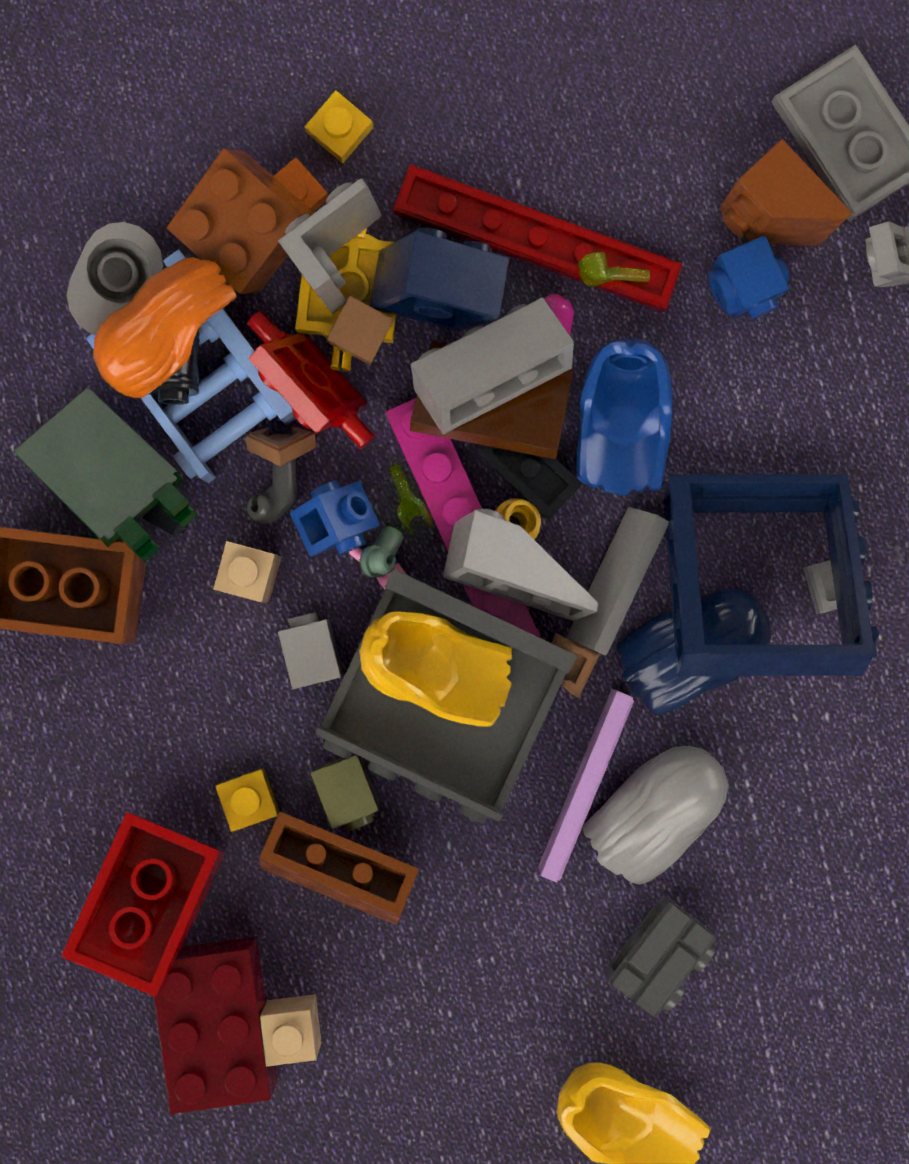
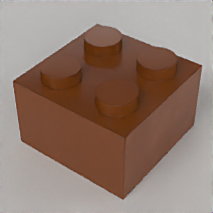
M223 148L166 229L201 260L215 261L221 269L219 275H224L227 283L239 294L255 293L262 291L288 256L278 240L286 235V228L296 218L304 214H310L311 216L314 212L246 151Z

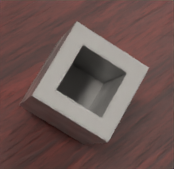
M316 612L288 619L290 629L278 631L292 690L344 676L331 620L318 621Z

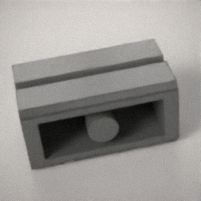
M663 894L604 972L608 981L614 987L656 1018L663 1008L666 1011H670L678 1004L685 992V987L682 983L693 969L700 972L707 966L715 953V948L712 944L717 938L705 925Z

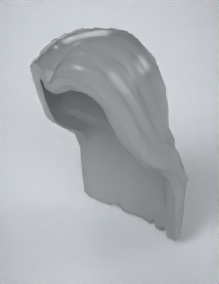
M692 746L672 747L640 766L582 826L585 837L592 838L590 842L592 848L598 851L597 860L600 865L616 875L623 874L626 880L635 884H645L666 871L719 815L726 801L729 788L724 769L706 750Z

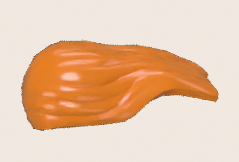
M191 257L182 259L172 266L161 270L147 279L127 305L111 313L99 326L94 338L93 357L101 377L113 389L125 396L143 398L168 380L188 361L198 329L214 314L237 298L233 287L227 285L224 275H219L221 269L215 261L199 260L198 258Z

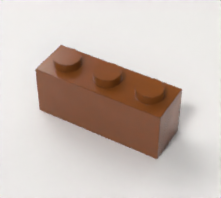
M279 812L259 857L262 870L394 925L398 924L419 871L414 866L282 812Z

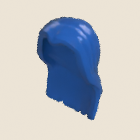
M617 339L602 346L592 359L580 394V426L576 452L577 478L585 485L593 488L600 486L603 492L619 496H629L633 490L638 493L643 492L647 489V486L651 491L663 487L670 442L673 398L668 362L663 354L652 344L641 339Z

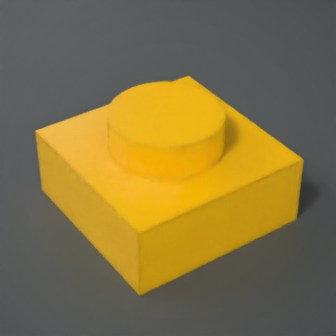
M336 90L305 125L306 133L342 164L374 128L373 121Z
M264 768L221 782L215 786L231 832L276 817L279 814V809Z

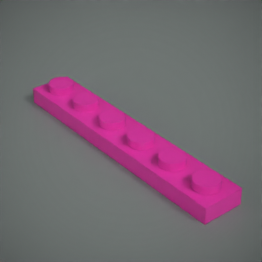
M415 398L386 411L385 414L448 551L454 523L472 511L482 509L451 439L410 431ZM463 585L473 607L541 638L526 605Z

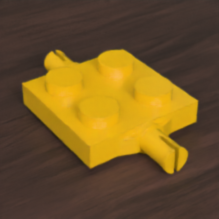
M366 228L331 254L329 258L346 281V284L339 288L346 300L351 296L370 306L379 250L394 242L378 240L366 234ZM303 275L301 276L295 329L297 333L323 335L328 338L344 306L332 314ZM380 311L394 319L383 341L385 343H393L397 315ZM333 346L330 369L340 371L341 355L343 352L342 371H351L352 356Z

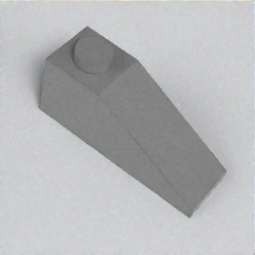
M477 509L454 523L443 578L571 621L597 612L598 602L521 526L503 520L502 514L489 509Z

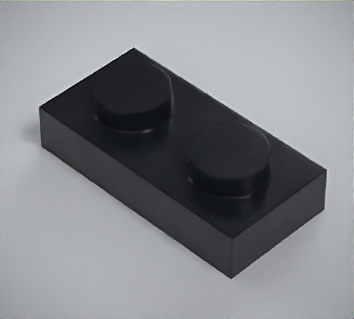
M483 446L478 451V455L526 501L532 503L547 521L582 486V483L557 459Z

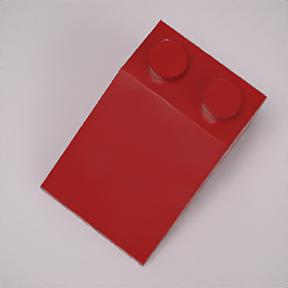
M126 812L61 957L157 997L208 894L225 852L141 816Z

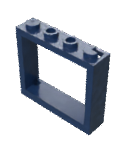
M848 474L669 475L663 503L665 520L669 521L666 529L677 676H862L872 658L877 656L875 641L879 636V632L876 626H871L869 610L872 606L873 592L870 581L863 578L862 566L865 562L866 546L864 538L857 536L855 523L859 515V501H854L853 496H851ZM824 512L842 645H705L693 513Z

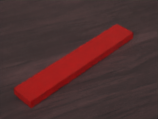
M411 164L393 208L395 215L467 241L488 244L494 251L661 312H665L683 265V263Z

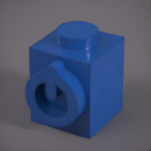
M765 235L720 254L711 266L713 271L708 273L710 289L717 304L725 311L727 316L733 314L734 319L749 313L753 320L779 308L777 300L789 290L787 282L790 280L788 268L780 255L774 256Z

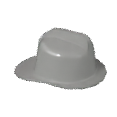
M126 222L109 223L93 233L85 244L71 275L66 294L69 311L79 326L90 334L96 335L99 326L111 313L127 305L147 279L162 270L161 250L154 238L140 226Z

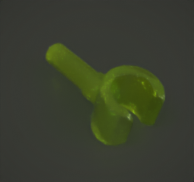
M604 252L587 254L579 262L582 281L589 287L617 280L648 282L650 278L649 270L609 268Z
M395 465L391 467L389 471L401 501L397 509V517L411 535H414L410 527V522L417 515H422L427 525L431 527L433 523L432 516L422 500L415 498L413 492L410 491L401 466Z

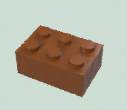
M0 527V629L118 644L136 643L146 562L144 563L124 542L115 541L107 547L100 539Z

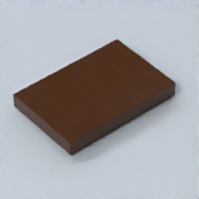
M431 341L429 350L434 348L441 349L449 344ZM574 368L445 434L441 433L417 395L410 421V431L556 460Z

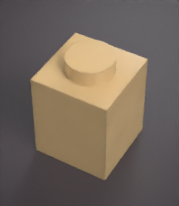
M226 541L213 590L262 603H269L282 556Z
M316 994L267 1000L260 1015L266 1067L315 1061L322 1043Z

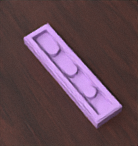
M611 689L539 863L538 869L542 877L557 882L558 880L560 881L634 703L633 697Z

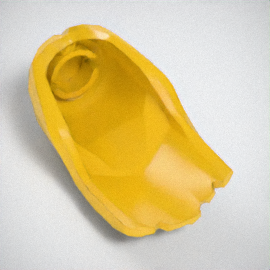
M394 611L380 616L367 628L359 650L361 670L369 683L382 694L397 700L414 703L439 717L463 724L492 726L501 713L500 707L505 706L512 684L507 679L511 672V666L508 665L507 661L512 660V647L477 638L455 627L446 619L425 613Z
M599 1062L586 1063L575 1068L559 1092L556 1112L563 1131L595 1163L695 1164L700 1158L698 1150H701L704 1145L703 1138H708L711 1130L702 1119L671 1094L642 1084L629 1076L625 1071L609 1064Z

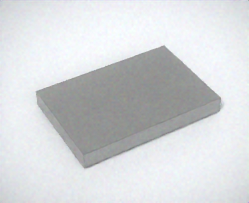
M856 44L774 96L771 103L821 180L852 212L847 218L849 222L909 184V125Z

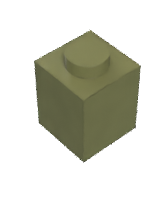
M352 753L349 759L341 757L313 769L310 774L332 829L344 825L348 832L374 821L372 813L379 811L381 803L363 757Z

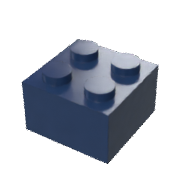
M418 228L415 232L399 238L398 241L379 250L370 307L458 332L497 319L500 316L509 258L492 253V247L485 243L466 241L460 244L446 240L447 235L443 231L433 228Z

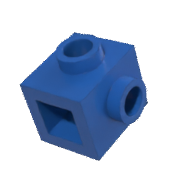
M337 480L324 484L310 492L312 495L311 500L290 512V516L310 558L334 548L337 549L339 555L355 550L366 544L363 537L364 534L380 526L360 481L343 487L339 486Z

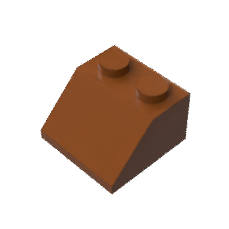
M783 139L737 180L719 208L724 214L722 218L725 225L733 234L740 238L745 236L749 242L765 235L769 244L820 246L852 214L843 202Z

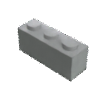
M542 297L528 305L522 304L512 308L504 317L484 327L477 326L470 329L461 339L441 349L434 348L422 354L417 361L411 363L414 391L441 433L445 434L572 369L574 341Z

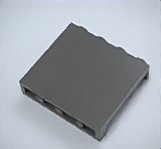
M393 569L385 585V592L368 627L380 616L394 611L425 613L446 619L455 627L477 638L512 647V660L507 661L508 665L511 666V672L507 679L512 684L505 706L500 707L501 713L492 726H475L439 717L414 703L397 700L382 694L369 683L361 670L359 653L362 644L361 640L324 721L318 727L315 735L325 739L322 747L333 754L349 759L351 754L354 753L369 760L370 763L367 768L384 778L395 781L397 774L416 782L413 790L428 799L440 802L442 797L445 796L460 803L461 806L458 811L470 819L485 824L489 817L500 822L503 816V807L566 673H570L577 655Z

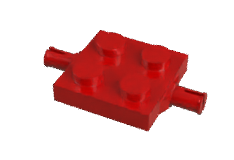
M263 310L250 318L247 325L261 338L264 344H261L248 359L259 370L258 375L262 382L270 389L279 392L292 407L294 417L303 426L312 429L316 434L331 427H338L346 432L360 450L367 446L376 435L357 416L368 405L367 401L339 371L330 369L331 362L305 333L291 335L284 331L281 332Z

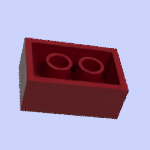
M253 936L181 947L157 997H154L170 1115L271 1100L278 1080L276 1066L266 1067L260 1015L267 1001L258 937Z

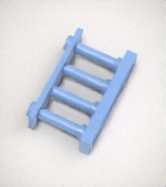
M178 249L163 260L167 267H170L176 262L185 259V257ZM223 308L200 327L199 344L202 345L207 340L213 343L220 338L231 353L223 358L226 363L199 382V394L190 396L188 404L167 405L166 407L158 402V398L154 394L149 393L141 398L180 450L173 457L190 479L198 475L200 479L207 483L213 481L216 476L205 462L266 417L271 421L278 416L286 426L296 419L290 404L279 392L267 387L258 375L259 370L248 359L254 352L253 348ZM91 334L86 339L94 349V338L96 335ZM249 377L260 391L252 397L255 402L193 446L177 423L237 378L242 382Z

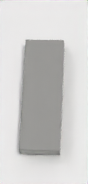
M632 507L627 508L588 591L598 602L597 612L575 620L566 638L602 655H607L668 527L669 521L653 513Z

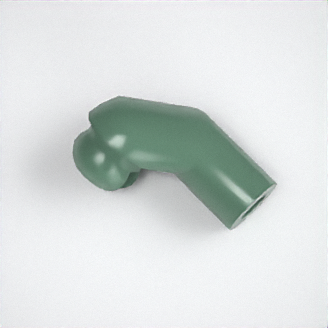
M390 526L383 527L374 544L362 551L360 566L365 575L377 578L384 577L392 572L396 562L395 555L404 538L399 530Z

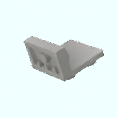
M359 179L353 184L344 183L337 187L327 197L326 205L311 216L310 214H304L296 218L286 228V235L278 240L332 314L344 306L347 300L339 290L340 287L346 284V281L338 272L329 256L382 216L369 187L363 179Z

